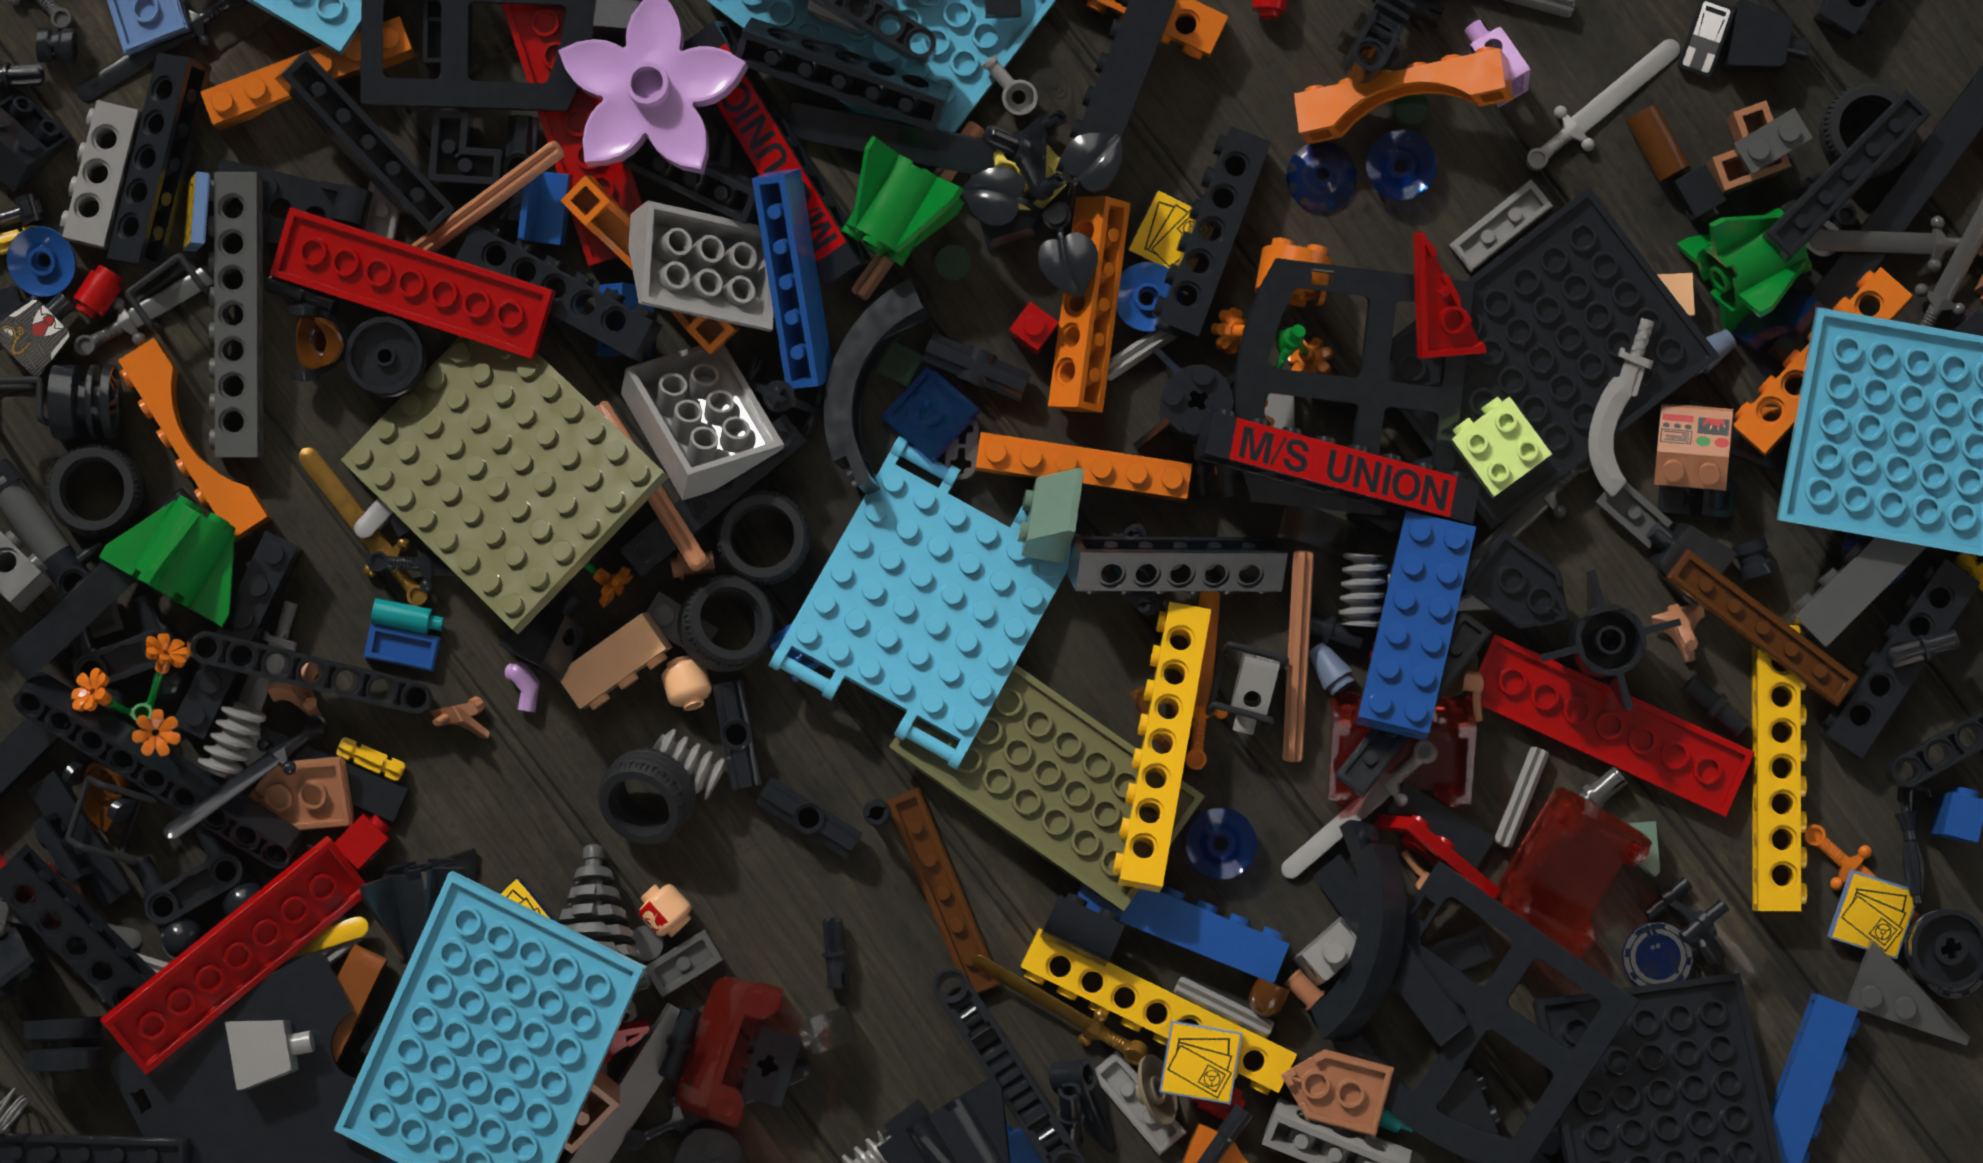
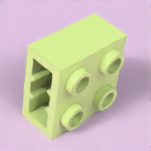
M1510 396L1503 402L1499 397H1496L1481 408L1485 415L1474 423L1470 418H1467L1452 430L1456 436L1449 441L1491 498L1552 455Z

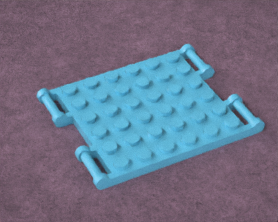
M898 436L876 475L881 490L864 496L768 666L777 671L782 669L823 692L822 696L829 700H832L844 678L906 712L894 736L901 740H904V738L911 740L949 761L947 765L957 770L1068 571L1071 545L1063 564L1021 556L1023 542H1018L1017 538L1021 520L1027 521L1028 511L1022 510L1021 507L1011 527H1008L950 495L949 492L961 469L953 465L948 468L937 460L933 462L924 453L908 445V440ZM903 457L941 478L943 481L939 488L896 465L899 458ZM793 649L833 671V676L829 680L787 656L789 651ZM918 718L959 741L956 749L914 727L912 724L915 719Z

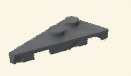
M1870 940L1847 999V1005L1967 1045L1970 1036L1961 1028V1025L1950 1017L1915 980H1912L1905 970L1881 949L1878 943Z

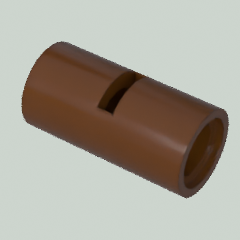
M1657 104L1638 112L1626 120L1629 129L1659 183L1691 166Z

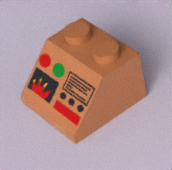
M1662 403L1654 484L1726 491L1733 409Z

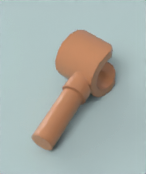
M1465 671L1462 690L1473 692L1474 722L1483 721L1481 693L1484 686L1483 677L1479 672Z
M1406 849L1401 855L1420 877L1414 884V887L1420 890L1430 873L1421 867L1410 851Z

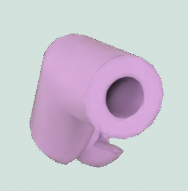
M523 662L508 664L505 668V677L508 681L512 680L521 691L518 710L535 713L540 687L539 679L531 668Z

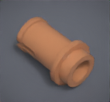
M713 551L704 553L708 558V564L699 571H693L683 556H681V553H677L676 557H670L673 578H680L683 581L684 577L716 573Z
M1300 968L1284 983L1307 1006L1305 1008L1306 1011L1326 996L1325 993L1327 991L1325 989L1321 991Z

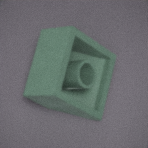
M1075 468L1036 477L1032 490L1026 489L1022 510L1028 511L1027 521L1021 520L1017 538L1018 542H1023L1021 556L1064 563L1076 530L1084 469Z

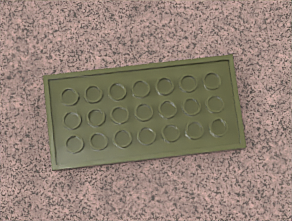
M1015 664L957 770L947 765L949 761L907 738L901 740L895 737L888 749L1121 913L1125 911L1140 890L1138 888L1117 885L1119 875L1113 874L1116 852L1123 853L1125 843L1124 839H1119L1122 818H1129L1131 805L1125 804L1129 783L1135 784L1137 770L1131 769L1135 747ZM918 718L912 724L914 727L954 749L959 744V741ZM1149 773L1145 776L1146 783L1150 787L1161 788L1164 786V779L1160 774ZM1181 780L1170 845L1205 797L1183 780ZM1145 807L1139 810V816L1144 822L1154 823L1158 820V814L1153 808ZM1137 842L1133 845V851L1136 856L1148 858L1152 855L1151 847L1147 843Z

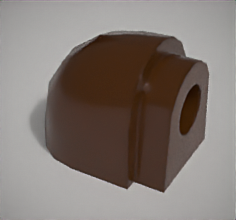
M1255 977L1249 992V1006L1259 1016H1274L1281 1011L1290 990Z

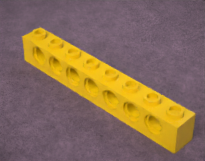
M1169 601L1166 612L1159 611L1156 632L1162 633L1160 646L1153 645L1150 666L1156 667L1154 680L1147 679L1144 700L1150 701L1148 714L1141 713L1137 732L1138 735H1143L1144 737L1142 748H1135L1131 766V769L1137 770L1135 784H1128L1125 804L1131 805L1129 818H1122L1119 839L1125 840L1123 853L1116 852L1113 866V874L1119 875L1117 885L1159 893L1163 887L1211 609ZM1176 635L1183 636L1188 641L1189 647L1184 650H1177L1171 645L1170 638ZM1171 669L1176 670L1181 674L1183 681L1176 685L1170 684L1165 680L1164 672ZM1162 704L1172 705L1176 710V716L1172 719L1161 717L1158 713V706ZM1156 738H1163L1169 743L1170 751L1164 754L1157 753L1152 748L1151 742ZM1149 773L1160 774L1164 779V786L1161 788L1150 787L1146 783L1145 776ZM1145 807L1153 808L1158 814V820L1154 823L1144 822L1139 816V810ZM1137 842L1147 843L1151 847L1152 855L1148 858L1136 856L1133 851V845Z
M1789 625L1800 633V625ZM1753 645L1752 751L1755 753L1752 757V911H1801V904H1806L1807 886L1806 883H1801V868H1806L1807 865L1806 847H1801V833H1805L1807 828L1806 812L1801 811V797H1805L1807 791L1806 776H1801V761L1806 760L1807 748L1806 741L1801 740V726L1806 724V706L1801 704L1800 690H1805L1806 685L1787 670L1780 672L1774 669L1771 658ZM1776 687L1784 689L1787 693L1788 700L1783 707L1776 706L1772 701L1771 695ZM1776 723L1783 724L1788 731L1787 739L1782 743L1775 741L1772 737V728ZM1777 758L1783 759L1788 766V772L1782 779L1777 778L1772 772V764ZM1777 794H1782L1788 801V808L1783 814L1776 813L1772 808V800ZM1779 829L1783 830L1788 836V844L1782 850L1775 848L1772 843V836ZM1778 865L1784 866L1788 871V880L1781 886L1777 885L1772 879V872Z
M1038 928L1020 965L1021 968L1026 970L1024 977L1042 986L1045 980H1048L1058 985L1057 993L1073 1001L1079 995L1091 1001L1088 1008L1093 1011L1101 1008L1107 1014L1110 1011L1123 1017L1120 1024L1136 1032H1140L1141 1028L1144 1027L1155 1033L1152 1038L1153 1040L1167 1046L1171 1020L1182 1022L1185 1019H1193L1198 1025L1242 1032L1235 1080L1238 1074L1251 1079L1249 1087L1265 1095H1268L1270 1090L1279 1093L1284 1083L1280 1074L1291 1068L1297 1056L1296 1053L1110 962L1104 967L1040 937L1043 930ZM1064 956L1070 961V970L1065 976L1058 977L1051 973L1050 962L1054 957ZM1088 972H1097L1102 977V986L1096 992H1088L1082 986V978ZM1122 987L1130 988L1135 996L1133 1004L1127 1008L1117 1006L1114 1001L1116 991ZM1154 1003L1163 1004L1167 1011L1166 1018L1157 1024L1151 1023L1146 1016L1148 1007ZM1256 1050L1261 1053L1263 1063L1260 1068L1251 1071L1245 1068L1243 1058L1247 1052Z

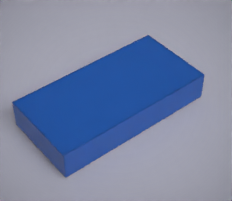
M371 623L363 658L435 672L442 637Z

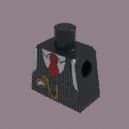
M61 292L46 306L32 295L0 316V343L32 376L39 377L69 338L71 333L60 321L75 306Z

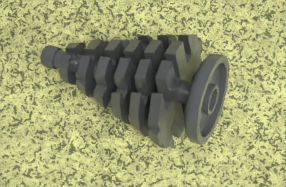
M598 844L587 845L583 848L584 866L577 868L572 881L581 886L571 887L566 903H569L568 905L572 906V908L562 909L559 923L643 964L639 950L631 946L636 945L632 930L629 927L623 926L628 925L626 911L622 907L615 906L619 905L621 901L619 891L615 887L606 886L612 884L615 879L612 871L608 867L602 866L604 849ZM646 970L635 993L648 989L649 985H651ZM631 1000L621 1024L633 1021L637 1017V1007L633 1000Z

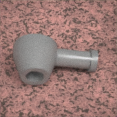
M995 54L991 56L981 66L985 70L987 69L1004 89L1002 92L1004 107L1015 115H1025L1031 112L1038 100L1035 87L1026 80H1014L999 63L998 57ZM1017 90L1022 91L1024 94V100L1020 104H1016L1012 100V94Z

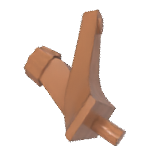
M1697 603L1696 606L1687 605L1681 607L1680 604H1674L1667 607V612L1651 616L1653 625L1680 618L1681 626L1660 632L1668 634L1674 640L1684 663L1696 660L1694 649L1697 648L1698 640L1694 635L1697 623L1705 617L1704 608Z
M313 662L306 663L301 670V676L306 682L313 681L318 674ZM275 681L265 688L273 702L287 700L299 707L308 717L315 715L322 717L312 689Z
M478 696L469 699L468 703L431 711L435 718L432 720L435 726L455 724L469 730L482 739H488L490 734L486 728L471 717L476 714L478 715L485 708L484 702Z

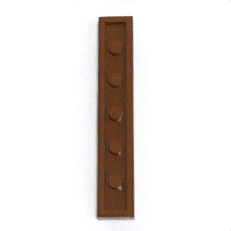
M1689 549L1683 552L1666 575V580L1834 707L1840 705L1858 680V677Z
M919 787L887 800L886 802L892 811L893 820L955 968L961 970L966 975L977 994L1000 986L999 981L978 970L972 964L971 959L975 955H982L988 959L990 957Z

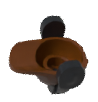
M308 303L290 305L289 315H312L300 318L297 323L296 352L299 362L306 368L291 370L290 380L301 382L319 380L321 374L332 370L345 358L347 335L343 321H339L331 313L319 310L318 305Z
M76 760L65 768L62 775V780L69 786H75L80 783L83 785L84 779L87 776H92L105 783L141 792L139 786L99 762L87 764L83 760ZM90 784L82 810L92 823L103 832H106L114 822L124 821L131 815L138 799L103 790Z

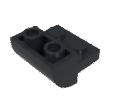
M1068 893L1066 898L1059 895L1040 937L1105 967L1125 925L1119 923L1120 916L1104 908H1101L1099 913L1086 907L1088 901L1072 893Z

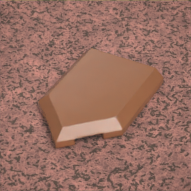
M343 756L292 761L296 764V772L292 775L285 774L282 767L278 765L263 776L247 796L288 821L300 831L348 827L354 823L346 761Z
M1323 1049L1280 1074L1306 1119L1376 1137L1394 1067Z

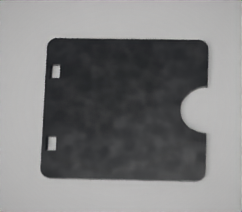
M309 953L269 974L147 1075L143 1073L126 1051L117 1055L112 1060L111 1073L142 1135L145 1137L191 1138L190 1163H375L386 1157L334 1131L357 1078L346 1074L338 1066L333 1055V1038L339 1024L349 1014L354 1012V1009L330 961L322 953ZM290 1020L293 1034L312 1031L315 1051L297 1055L299 1070L251 1089H236L225 1022ZM144 1089L152 1105V1108L142 1113L133 1095L134 1092Z

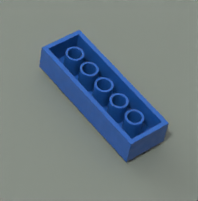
M1405 512L1356 720L1357 725L1426 741L1430 732L1473 544L1475 526L1415 512Z

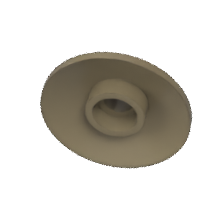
M1153 1054L1142 1057L1138 1066L1136 1096L1138 1101L1146 1106L1156 1122L1161 1125L1171 1124L1177 1115V1095L1159 1092L1164 1063Z

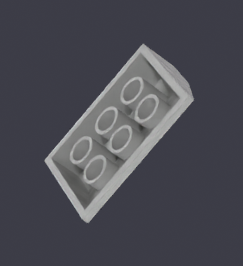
M653 201L645 202L630 214L628 248L639 304L769 332L773 330V306L759 225L744 224L737 220Z
M725 344L714 354H709L699 345L626 367L621 395L682 500L720 488L779 452L784 447L778 433Z

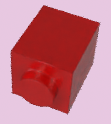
M1030 301L1010 327L1009 335L1038 355L1058 328L1059 322Z
M362 814L337 839L335 845L358 870H363L392 840L387 834L391 828L377 814L372 818L368 814Z

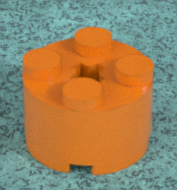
M1273 238L1272 245L1262 248L1255 292H1258L1260 285L1276 258L1331 265L1332 259L1327 256L1328 248L1316 244L1307 245L1306 248L1295 246L1292 240L1286 238ZM1311 272V284L1328 286L1330 274ZM1297 288L1294 290L1288 305L1306 307L1307 300H1316L1315 306H1320L1325 303L1327 292Z

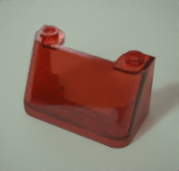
M1339 693L1330 698L1327 794L1328 800H1335L1343 804L1353 803L1355 799L1360 798L1337 781L1334 776L1371 729L1356 724L1363 693ZM1460 696L1442 698L1435 706L1430 732L1426 739L1436 746L1438 756L1434 762L1430 764L1423 763L1411 775H1408L1407 778L1405 777L1406 782L1419 790H1433L1434 796L1446 806L1455 807L1461 804H1471L1477 731L1471 701ZM1411 737L1385 772L1390 774L1396 768L1398 769L1400 764H1403L1406 759L1411 757L1414 753L1415 745L1421 740Z
M1559 787L1548 799L1496 886L1501 890L1495 899L1581 959L1586 950H1589L1595 941L1594 927L1589 917L1622 864L1625 863L1632 867L1643 862L1649 854L1652 842L1645 833L1579 794L1564 787Z
M731 976L722 977L713 984L693 1040V1050L689 1052L676 1090V1102L682 1111L739 1131L744 1117L743 1098L737 1090L721 1084L743 1019L757 1023L758 1019L769 1018L776 1011L779 1012L785 996L784 989L767 983Z

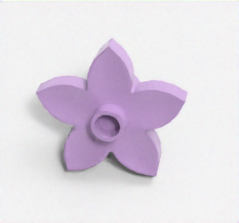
M643 0L639 4L628 23L626 46L623 48L606 40L591 39L575 42L558 50L565 70L578 88L587 95L602 101L592 111L585 125L583 136L585 163L588 167L609 166L624 161L635 154L646 139H650L659 155L668 163L684 171L704 174L709 157V136L696 108L712 105L726 98L739 85L748 69L746 62L732 53L716 47L698 46L683 51L684 34L682 24L668 0Z

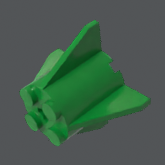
M872 136L864 149L855 207L841 231L856 241H860L862 238V241L865 243L863 246L865 249L879 257H882L884 252H886L885 257L888 260L903 267L913 248L958 215L965 203L959 199L964 189L937 177L925 168L920 169L913 165V161L898 154L878 138Z
M1776 208L1765 215L1719 218L1709 224V234L1688 237L1677 243V249L1698 266L1703 282L1710 279L1711 284L1715 288L1709 293L1719 304L1722 330L1726 329L1732 333L1738 330L1753 313L1761 318L1772 312L1794 281L1812 269V263L1808 257L1805 245L1790 260L1786 261L1762 237L1784 214L1780 208Z
M180 495L177 501L173 500L105 545L99 555L100 559L135 579L143 581L149 587L177 604L186 606L217 625L224 627L231 611L235 535L233 533L236 530L228 521L210 512L208 518L203 516L206 512L205 510Z

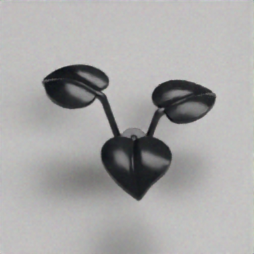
M1086 133L1070 141L1064 151L1063 165L1067 173L1074 176V179L1071 181L1065 203L1052 202L1045 209H1042L1026 198L1020 197L1025 189V181L1016 171L1006 167H993L977 173L963 186L962 195L974 215L983 223L991 226H1003L1013 221L1019 212V204L1026 206L1040 217H1043L1046 226L1050 232L1057 235L1058 240H1047L1040 246L1038 253L1039 267L1044 276L1055 287L1072 296L1083 297L1088 283L1096 271L1098 251L1094 242L1086 235L1077 232L1068 234L1072 230L1073 214L1070 209L1074 206L1073 200L1079 182L1087 191L1096 193L1104 190L1114 181L1119 172L1123 157L1121 138L1115 133Z

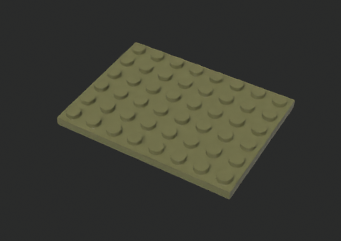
M459 336L431 365L420 383L412 391L403 395L341 459L374 494L517 634L536 617L669 478L658 465L538 353L535 359H530Z

